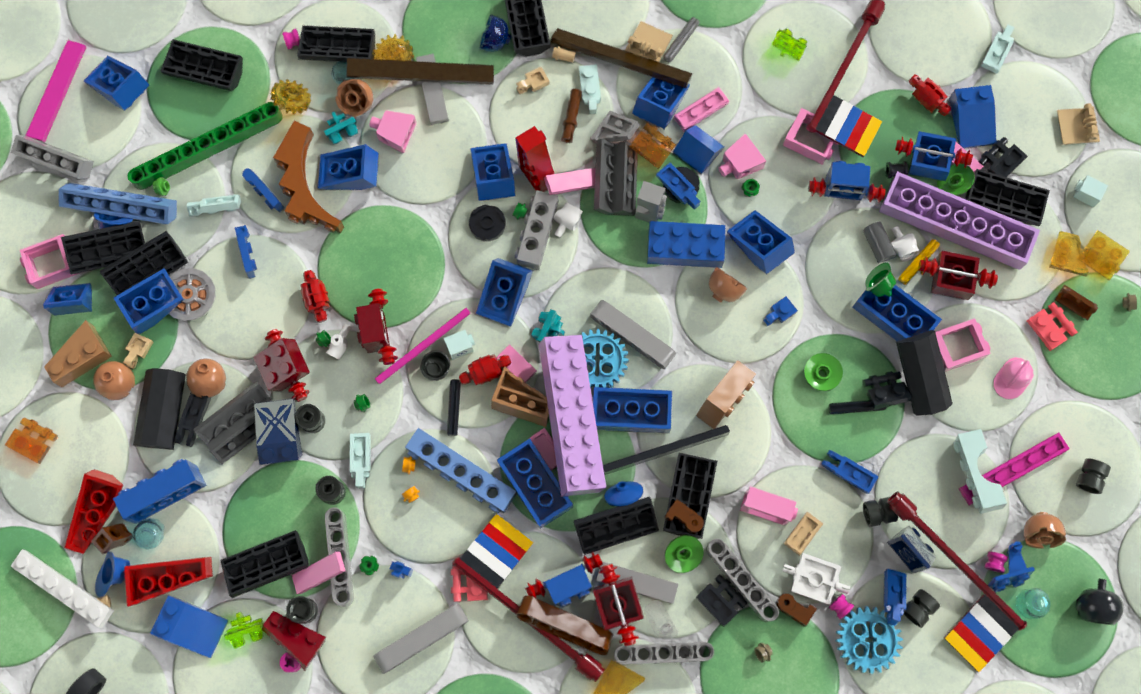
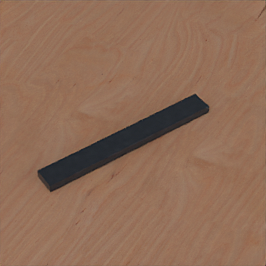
M724 425L604 464V476L727 436L730 433L729 427Z

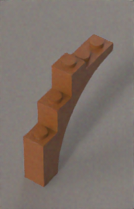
M294 120L273 157L277 164L276 166L286 171L279 182V186L283 190L282 193L292 197L284 211L288 219L293 223L298 224L300 222L305 225L308 219V221L315 225H318V223L324 225V228L334 233L337 231L341 233L344 228L341 220L326 212L310 193L306 180L305 165L307 151L314 134L310 127Z

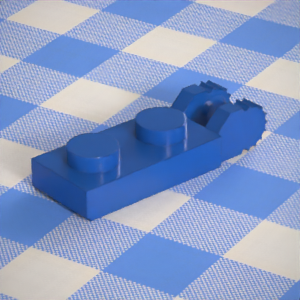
M249 168L243 171L242 176L251 186H255L253 189L260 197L262 195L265 196L266 200L264 202L271 210L275 208L280 212L284 209L282 203L256 173Z
M829 450L827 455L840 462L838 467L828 461H822L821 465L827 470L834 472L836 476L869 494L878 476L849 458Z

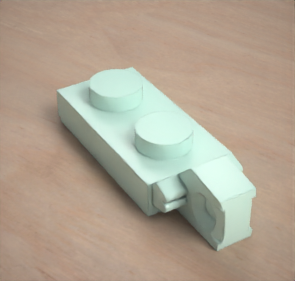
M1007 25L1003 33L998 32L981 67L998 74L1014 42V38L1010 37L1014 29L1013 26Z
M597 64L579 66L582 100L584 105H589L590 114H597L596 104L601 101Z
M239 194L203 198L202 201L187 203V210L189 216H199L201 213L214 214L224 210L231 212L239 209L241 198Z
M370 433L350 434L351 478H356L357 488H365V477H370L371 473Z

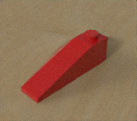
M95 469L84 474L64 548L84 554L92 543L91 541L106 523L116 508L113 498L118 496V493L123 489V484L113 475Z

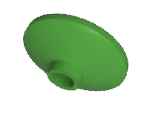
M955 164L951 165L946 181L937 180V187L959 196L968 191L975 180L974 172L968 165L966 169L964 164H959L957 167Z
M819 353L810 357L806 362L804 376L807 383L814 389L829 391L837 387L841 382L843 368L836 357L827 353ZM819 371H824L825 376H820Z
M679 536L668 544L665 550V561L669 568L675 572L686 573L692 571L703 559V546L693 536Z

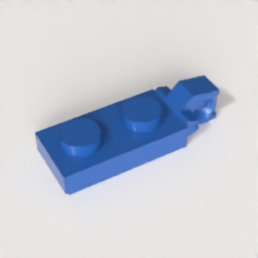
M671 163L656 173V177L684 205L688 203L694 210L700 206L701 201L696 197L695 187Z
M246 225L235 227L245 272L249 279L256 277L254 271L257 270L255 259L251 260L250 253H253L251 243H247L250 234Z
M887 568L884 571V611L888 612L887 624L896 626L901 621V616L906 610V573Z

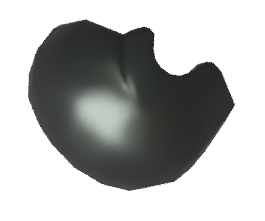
M433 350L424 355L420 365L421 373L430 381H439L448 374L450 361L448 356L442 351Z

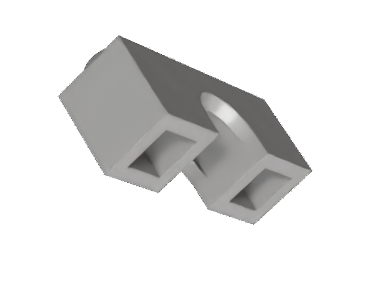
M643 181L637 197L636 205L638 206L635 218L649 223L650 221H658V219L662 220L667 196L664 195L666 188Z

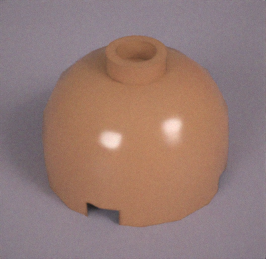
M350 79L342 82L337 87L336 103L344 114L357 117L365 114L371 108L373 92L366 82L360 79Z
M718 267L715 268L709 278V288L714 293L712 297L721 303L723 300L727 302L737 301L748 289L732 276L725 274Z
M199 359L188 368L186 373L187 386L191 393L197 397H213L225 388V371L221 364L213 359Z
M110 361L102 364L96 370L93 384L101 396L109 400H120L130 394L128 392L135 385V376L133 371L125 364Z
M1039 512L1025 523L1023 535L1026 545L1030 547L1044 549L1043 545H1050V548H1054L1066 542V531L1063 523L1059 518L1047 512Z

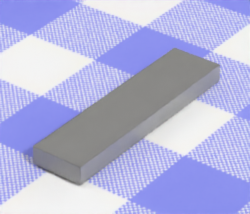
M434 54L416 57V60L420 62H435ZM421 81L431 125L448 122L449 119L440 82Z
M619 566L615 569V574L620 575L618 580L632 576L638 594L674 603L678 588L677 583ZM598 573L597 582L602 583L603 574Z

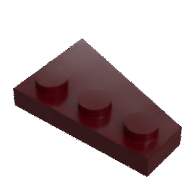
M275 611L270 614L262 626V630L277 645H281L292 659L295 658L304 671H306L326 640L325 636L293 622Z

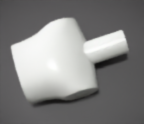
M566 202L563 208L554 215V221L560 224L554 235L561 238L566 228L572 231L576 230L583 211Z
M898 226L892 229L896 239L891 244L901 261H907L916 257L920 251L913 233L903 236Z
M344 324L340 333L331 337L329 349L326 351L327 354L338 360L341 358L348 345L346 336L351 326Z

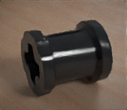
M907 161L894 164L887 162L885 169L887 179L894 177L897 172L908 176Z

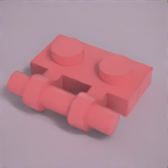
M1055 302L1048 306L1052 313L1048 314L1043 309L1027 320L1049 351L1068 340L1063 334L1067 331L1071 337L1078 333L1073 327L1074 323L1072 321L1069 322L1063 314V309L1058 307ZM1055 317L1062 324V327L1060 329L1052 320Z
M452 566L450 572L451 576H453V587H451L453 602L461 601V593H467V601L488 600V592L468 576H466L467 587H461V575L465 574L455 566Z

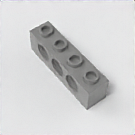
M16 135L11 149L12 154L81 179H89L94 163L92 160L28 136Z
M536 190L535 196L531 197L529 207L532 208L530 213L526 214L524 222L527 224L526 229L522 230L520 235L522 243L515 252V258L519 266L540 270L559 202L558 195H550L549 193ZM539 210L546 212L544 215L536 214ZM534 227L541 229L538 233L531 231ZM530 244L536 246L534 250H528L526 247Z

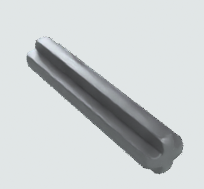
M692 17L665 52L664 60L669 63L672 62L698 27V19Z

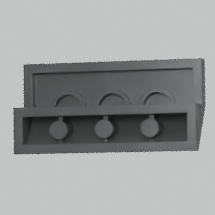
M602 138L596 141L595 211L606 215H635L637 145L626 140L616 144Z
M256 381L193 430L207 445L212 455L223 464L256 439L254 404L272 401V399Z

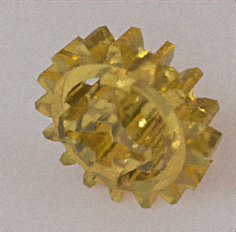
M394 34L393 38H390L387 35V40L381 38V44L376 43L377 49L374 50L375 59L411 61L410 58H414L413 47L410 45L409 40H404V36L397 38V35Z
M286 79V82L279 80V84L274 83L270 99L274 101V106L279 105V110L285 109L287 114L289 111H292L293 115H295L296 111L302 114L303 110L307 111L311 102V94L307 93L308 88H302V83L298 85L295 80L292 83L289 79Z

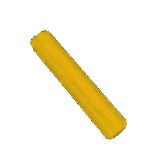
M932 239L899 276L898 280L904 285L907 284L917 273L920 260H924L925 257L929 259L938 249L940 243Z

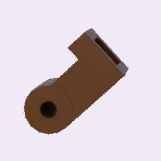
M678 499L664 516L670 522L675 518L690 533L699 532L704 525L701 516Z
M124 523L102 528L91 542L103 555L113 548L124 546L134 535L128 531Z
M783 594L776 601V606L781 612L804 627L808 625L817 610L811 604L805 608L796 602L795 598L790 594Z

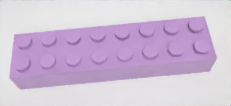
M897 172L892 179L879 210L883 214L1018 270H1021L1028 263L1040 232L1039 229L900 172Z
M582 335L544 337L539 343L561 497L600 493L606 488Z

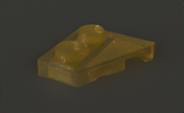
M1059 231L1049 267L1087 277L1089 271L1088 268L1086 269L1084 262L1085 256L1081 249L1079 235Z
M611 659L593 694H628L643 683L646 678Z

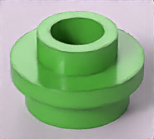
M161 177L153 182V189L157 195L166 196L170 190V185L167 180Z

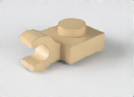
M542 67L526 73V79L516 83V89L519 95L525 93L529 88L535 92L548 86L550 81Z
M134 333L125 348L129 354L123 363L129 368L134 369L137 365L138 357L144 359L154 342Z

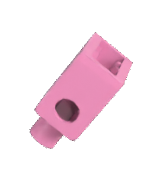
M385 111L382 119L372 117L370 121V127L377 129L376 135L378 140L401 153L405 152L417 124L414 115L393 111Z
M744 134L725 151L723 155L725 164L718 167L723 177L732 172L736 179H740L763 169L766 160L749 137Z

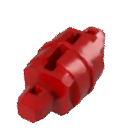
M914 74L908 80L911 86L916 88L912 94L920 102V105H923L931 113L937 109L941 115L946 116L951 111V107L944 102L948 96L929 77L923 82L921 77Z
M308 270L303 273L305 283L300 285L302 301H304L308 312L315 313L316 321L322 323L327 320V314L324 310L330 308L328 292L326 291L325 284L316 278L312 270Z
M495 354L486 355L482 358L479 357V359L468 365L469 372L465 371L459 375L461 383L468 384L473 380L475 385H482L498 378L502 374L501 367H507L512 363L509 355L500 356V359H497Z

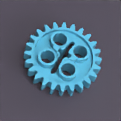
M590 329L588 336L582 332L584 348L591 347L594 350L591 354L585 353L586 364L593 368L592 372L588 373L590 389L592 386L606 388L607 384L613 388V381L619 383L618 376H625L621 370L625 371L628 369L624 365L629 362L628 358H624L628 355V351H622L625 348V344L619 345L621 338L614 340V333L607 336V330L600 334V330L597 329L596 334H593V331ZM596 344L600 345L599 376L595 375ZM605 347H609L613 352L607 355L602 350ZM604 366H610L612 368V371L610 373H604L602 371V368Z
M869 606L864 608V612L859 607L856 609L857 614L853 611L849 612L851 618L843 617L846 622L845 624H838L842 631H836V633L841 638L836 639L835 642L841 643L842 646L838 647L837 650L844 651L841 658H848L847 665L854 663V670L861 667V673H865L868 668L869 673L873 674L875 668L878 673H881V666L889 669L888 662L891 664L896 663L893 656L900 657L896 650L903 649L902 646L898 645V641H902L903 638L897 637L901 630H895V626L887 624L884 610L878 614L877 607H874L871 612ZM867 621L870 623L869 632L866 625ZM856 624H859L863 629L860 636L854 632ZM876 624L882 626L883 632L881 635L876 634L874 631ZM865 638H873V642L869 644V642H865ZM879 644L884 648L882 656L876 653V647ZM857 645H861L864 648L862 656H858L855 652ZM869 648H870V652H871V654H872V658H871V659L869 658V655H868V654H869Z

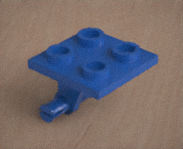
M1016 541L1008 547L1009 573L994 577L988 584L994 592L1003 591L1009 585H1013V587L1024 585V581L1030 579V575L1035 571L1034 567L1027 568L1020 553L1022 548L1021 542Z

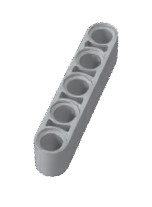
M600 300L590 313V317L611 333H614L615 336L621 338L622 341L660 368L666 369L675 357L676 352L670 346L608 302Z
M330 508L325 514L328 556L335 552H343V564L346 570L344 572L346 578L343 582H338L337 576L331 578L332 598L335 604L347 607L352 604L354 593L346 516L340 509ZM339 513L340 519L335 523L332 522V515ZM337 532H341V540L339 542H334V534ZM342 592H346L348 598L345 602L341 603L339 595Z
M720 539L712 540L707 546L709 557L736 590L743 595L744 600L762 621L771 622L778 617L779 610L725 542ZM713 544L721 546L722 551L720 554L712 552L711 546ZM729 559L733 561V570H728L725 568V560ZM739 575L746 577L747 584L745 586L738 584L737 578ZM752 591H757L760 594L758 602L751 600L750 594ZM765 607H770L773 610L771 618L765 617L763 613Z
M458 603L379 651L373 657L382 673L385 674L460 628L469 620Z
M708 642L623 645L615 650L614 659L617 663L623 665L707 661L713 657L714 648ZM701 646L708 647L710 651L706 658L699 654ZM681 647H686L689 650V656L685 659L679 656L678 652ZM641 648L648 650V659L641 660L638 657V651ZM660 648L668 649L669 656L667 659L659 657L658 651ZM620 649L628 651L629 657L626 661L619 660L617 653Z

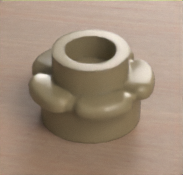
M1127 293V296L1123 297V308H1127L1129 312L1137 309V298L1135 294L1130 295Z
M760 643L754 648L755 655L760 662H765L766 660L769 662L771 660L773 652L768 644Z

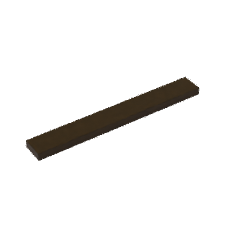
M559 28L556 29L550 41L553 44L687 88L693 74Z
M347 58V78L493 85L494 65Z

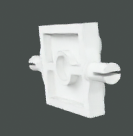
M802 553L796 568L786 564L783 566L782 572L793 575V584L790 591L792 593L830 605L836 590L846 594L850 590V586L839 583L841 566Z

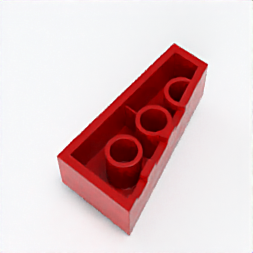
M533 126L515 137L518 165L534 190L545 192L548 189L544 178L547 175H553L554 170L546 145V136L542 130L538 131Z
M212 557L124 566L127 607L213 577Z

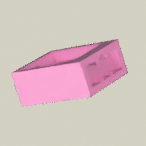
M801 108L785 138L783 146L823 165L825 159L829 160L834 152L831 149L833 144L837 145V143L830 140L824 153H821L794 140L802 124L809 125L814 116L813 113Z
M64 234L20 250V262L26 269L27 274H25V278L29 285L40 289L80 274H70L61 237L65 236ZM60 249L66 268L39 277L33 258Z
M975 318L935 332L945 372L984 359L991 354L990 345L984 340L982 327L976 322ZM969 328L979 353L952 361L942 337Z
M750 486L745 492L740 511L785 526L792 522V520H795L798 508L795 507L797 503L795 501Z

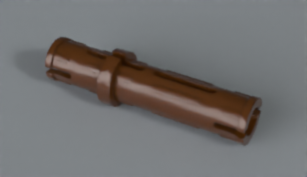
M571 89L570 99L566 118L563 121L564 128L561 141H564V143L573 142L574 131L577 128L578 123L576 121L582 91L579 89Z

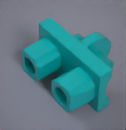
M332 112L333 118L327 122L329 126L334 123L337 125L324 130L326 137H329L334 145L343 141L339 134V131L343 129L346 130L349 137L358 134L354 116L340 123L341 120L346 118L344 113L337 116L335 112Z
M552 309L549 312H541L538 321L544 325L542 329H533L531 334L533 339L540 343L544 337L564 336L565 331L561 329L563 325L560 322L561 316L557 315L556 311Z

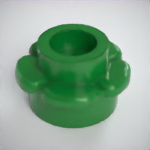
M748 179L742 184V190L746 196H756L759 193L760 185L755 179Z
M517 204L512 215L517 218L516 220L524 219L528 211L525 208L526 204Z
M325 330L317 332L315 340L318 345L328 348L331 336Z
M365 394L356 395V400H354L355 408L358 411L366 412L371 407L368 397Z
M364 556L359 565L361 572H364L365 575H372L379 569L377 558L374 556Z

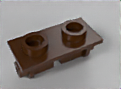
M1063 285L1055 298V301L1087 321L1098 309L1096 303H1093L1066 285Z

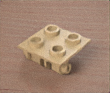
M640 21L633 36L629 37V44L625 51L660 62L673 35Z
M1091 103L1085 104L1084 108L1057 110L1063 145L1100 142L1094 106Z

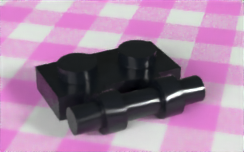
M1002 137L993 143V147L989 151H985L981 155L982 158L978 162L983 166L986 163H990L992 166L987 170L988 172L1008 177L1028 156L1015 144L1008 148L1006 146L1008 139ZM998 152L1003 154L999 159L994 156Z
M892 371L886 372L885 375L881 376L872 375L868 379L862 380L864 387L871 386L872 388L867 391V396L874 410L911 401L912 396L905 382H896L897 379L902 378L900 371L894 373ZM887 382V386L880 387V383Z
M719 574L714 579L719 586L715 588L710 583L695 598L725 627L738 614L733 606L737 603L743 609L748 603L742 598L743 595L730 585L731 582ZM723 590L732 598L729 602L720 594Z

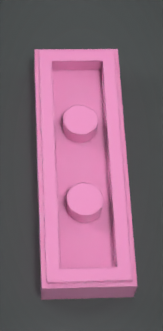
M718 87L675 114L674 119L685 132L729 104V100Z
M595 168L545 176L544 180L549 194L554 195L595 188Z
M335 552L308 566V568L293 574L292 579L296 593L302 594L345 572L340 552Z

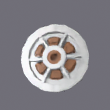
M194 268L181 269L170 276L184 299L168 313L173 318L182 321L196 320L204 316L212 308L216 298L215 286L212 279L206 273Z

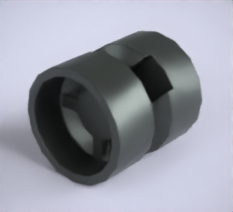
M304 404L297 409L295 420L303 430L312 434L320 432L324 428L325 416L315 405Z
M1085 459L1082 466L1083 473L1079 474L1076 486L1092 494H1102L1105 486L1104 479L1108 477L1111 467L1096 459Z
M324 476L316 484V494L325 503L335 505L340 503L345 497V486L333 476Z
M889 497L880 498L879 502L876 500L863 502V513L869 527L878 526L882 521L886 524L898 521V516L889 508L887 503Z
M919 589L912 597L913 602L909 601L906 604L904 615L913 624L923 628L929 621V615H934L940 608V604L929 593Z
M297 596L288 602L286 613L291 621L307 624L316 618L318 608L314 600L304 596Z

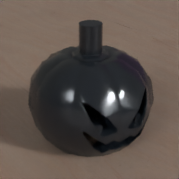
M1098 579L1097 589L1089 588L1083 590L1077 598L1076 610L1082 620L1115 625L1121 619L1124 611L1123 602L1117 594L1106 590V579Z

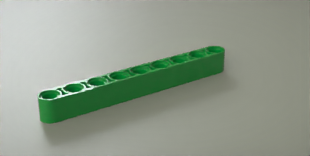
M265 103L132 168L128 172V180L136 189L144 190L152 186L153 182L158 178L163 177L167 179L281 122L283 115L276 103ZM276 111L274 115H269L271 112Z

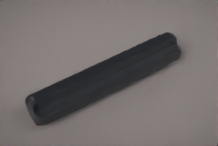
M458 379L450 380L447 421L448 436L458 435L461 382Z
M870 400L830 403L828 407L830 414L881 411L887 408L874 410Z

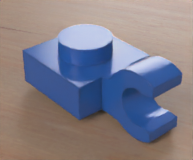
M785 296L771 306L772 312L763 321L767 326L777 319L783 323L796 314L798 310L788 297Z
M392 561L389 568L393 571L391 575L397 578L411 577L413 572L412 568L405 566L404 563L399 561Z

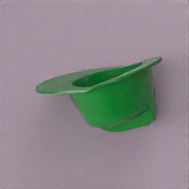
M888 262L875 267L865 281L866 291H870L877 297L883 295L890 297L892 295L891 289L896 284V279L891 272V266Z

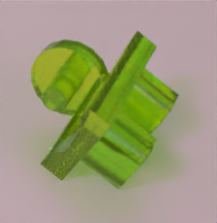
M787 28L783 31L779 29L771 45L781 50V57L788 54L799 61L806 50L807 40L804 38H798L797 40L792 37V31Z
M242 612L236 613V620L230 621L233 628L227 629V634L224 635L226 641L230 640L234 648L245 645L243 635L248 633L252 642L261 640L263 638L262 626L264 624L262 618L251 621V615L243 616Z

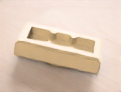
M806 512L783 544L800 556L823 523L809 512Z

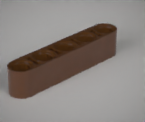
M524 596L516 614L519 620L599 655L608 654L613 639L611 631L605 630L601 626L535 597Z

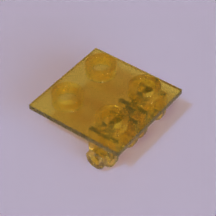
M1097 230L1077 259L1110 281L1113 275L1120 270V265L1130 251Z

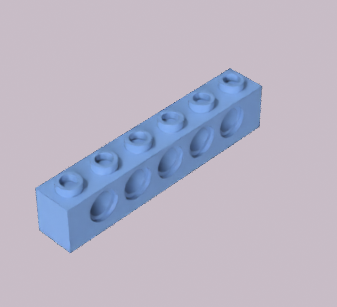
M67 183L59 188V207L167 225L177 218V200L74 183Z
M420 428L416 430L405 446L409 451L408 455L413 459L418 460L420 458L425 462L423 465L432 471L437 469L441 472L440 476L445 480L450 481L452 479L457 482L456 487L464 492L469 490L473 493L472 497L481 503L483 500L490 504L489 508L496 513L500 511L505 513L517 495L514 489ZM426 447H432L433 452L430 455H423V450ZM443 457L449 458V463L446 466L439 465V461ZM458 468L465 469V474L461 477L455 476V471ZM475 478L482 480L481 485L477 488L471 486V482ZM490 489L498 490V495L495 498L487 496Z

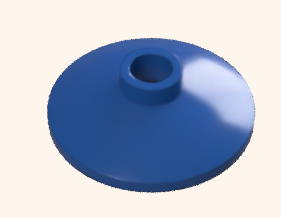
M622 481L610 487L605 492L604 498L609 505L625 506L639 500L644 491L642 485L637 482Z

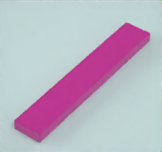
M67 40L25 136L45 143L87 48L84 44Z
M464 308L374 379L378 384L384 382L470 315V311Z
M1058 432L982 476L989 482L1001 484V487H1004L1068 451L1070 448ZM966 484L960 487L959 491L970 506L973 504L972 497L974 495Z

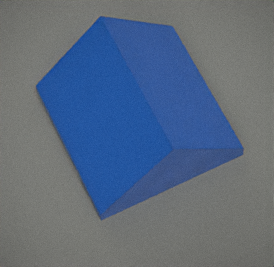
M695 125L685 131L673 153L702 174L724 149V146Z
M91 283L53 287L43 304L44 309L54 316L92 312Z

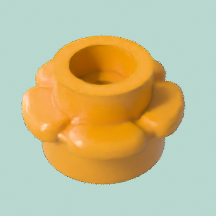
M411 456L404 457L402 472L410 475V471L415 470L416 460H412Z
M415 486L411 487L401 494L404 498L403 501L406 502L408 500L409 503L419 498L418 493L420 490H417Z

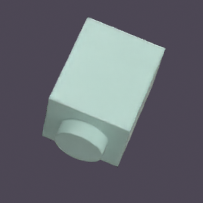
M1087 175L1075 185L1074 190L1076 192L1073 197L1095 207L1101 201L1108 185Z
M466 330L444 338L452 360L474 352L472 346L475 345L471 334L467 335Z

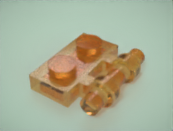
M646 123L643 129L648 134L646 135L643 131H640L629 147L659 169L670 154L665 147L673 150L676 144L671 141L669 136H664L660 133L656 126ZM652 137H655L657 140H659L661 144H658L656 141H654Z
M24 417L20 422L21 425L25 426L24 429L20 431L15 428L5 446L41 464L51 448L44 443L48 439L53 442L56 441L58 435L53 433L52 429L38 425L37 421ZM33 431L40 434L37 439L30 436Z

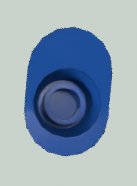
M94 213L99 229L127 224L133 221L131 218Z
M112 552L106 554L95 583V592L98 597H103L110 586L123 583L125 580L124 566H130L129 560L114 557Z

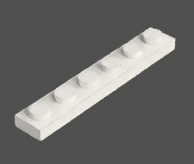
M22 549L11 565L12 568L98 628H103L114 610L27 550Z

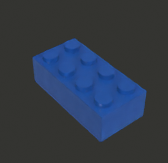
M650 221L647 264L722 268L725 259L726 225Z
M897 285L891 289L892 295L890 297L887 295L877 297L870 291L865 290L852 307L896 341L934 330L942 320Z
M594 387L593 408L597 430L670 433L672 391Z
M528 439L497 459L502 471L540 529L573 508V504L568 496L561 497L559 482L531 439Z
M180 459L174 462L172 467L157 471L152 478L140 480L136 483L137 486L120 491L113 500L123 520L137 524L207 486L197 465L186 459Z

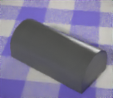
M881 221L864 228L863 232L878 264L897 256Z

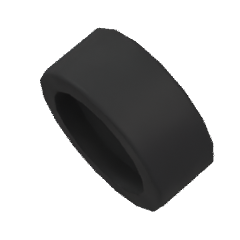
M89 669L70 686L66 694H98L104 687L106 678L97 669Z

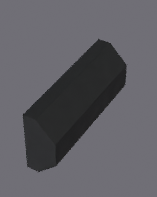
M505 0L515 54L528 57L540 55L551 48L542 0Z
M302 25L297 54L299 60L347 62V58L374 59V29Z
M172 39L161 68V73L233 91L238 87L242 76L243 58L240 55Z
M976 169L974 171L975 180L966 193V200L1014 220L1038 227L1041 225L1050 190Z
M140 221L61 237L71 275L107 267L145 244Z
M165 231L100 270V274L116 295H119L164 268L169 275L187 264L188 261L172 236Z
M930 330L896 341L906 385L912 396L911 405L913 413L916 416L933 415L947 410L953 402L935 331Z
M152 368L146 370L133 442L135 447L174 450L186 374L169 369Z
M684 453L678 454L667 512L678 499L701 516L704 525L699 532L690 533L675 518L671 522L665 518L663 531L679 536L689 535L697 539L703 538L718 461Z
M650 496L639 499L629 505L617 506L574 520V526L584 555L659 531Z
M296 530L220 560L231 598L306 569L309 564L305 547Z

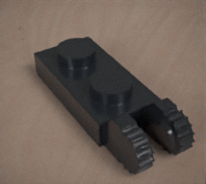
M190 392L178 424L179 428L175 436V443L180 444L185 435V430H188L190 432L186 440V446H193L196 439V433L193 429L202 423L211 397H197Z

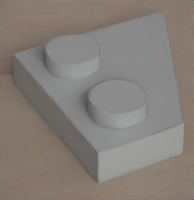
M609 111L590 139L593 143H596L601 138L609 142L630 140L640 125L633 119Z

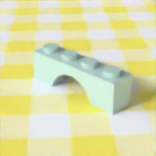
M982 430L958 434L954 441V448L956 453L960 454L961 469L967 474L966 483L968 489L973 492L974 497H972L974 507L978 508L980 514L1003 509L1007 502L1001 484L989 482L978 470V458L987 449Z

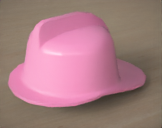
M1017 357L1009 359L994 378L996 393L1005 399L1019 397L1034 376L1032 366L1029 364L1030 362Z

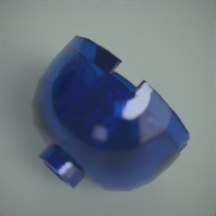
M490 14L485 25V32L483 31L480 49L487 52H498L504 45L509 44L511 35L508 34L509 27L503 19Z

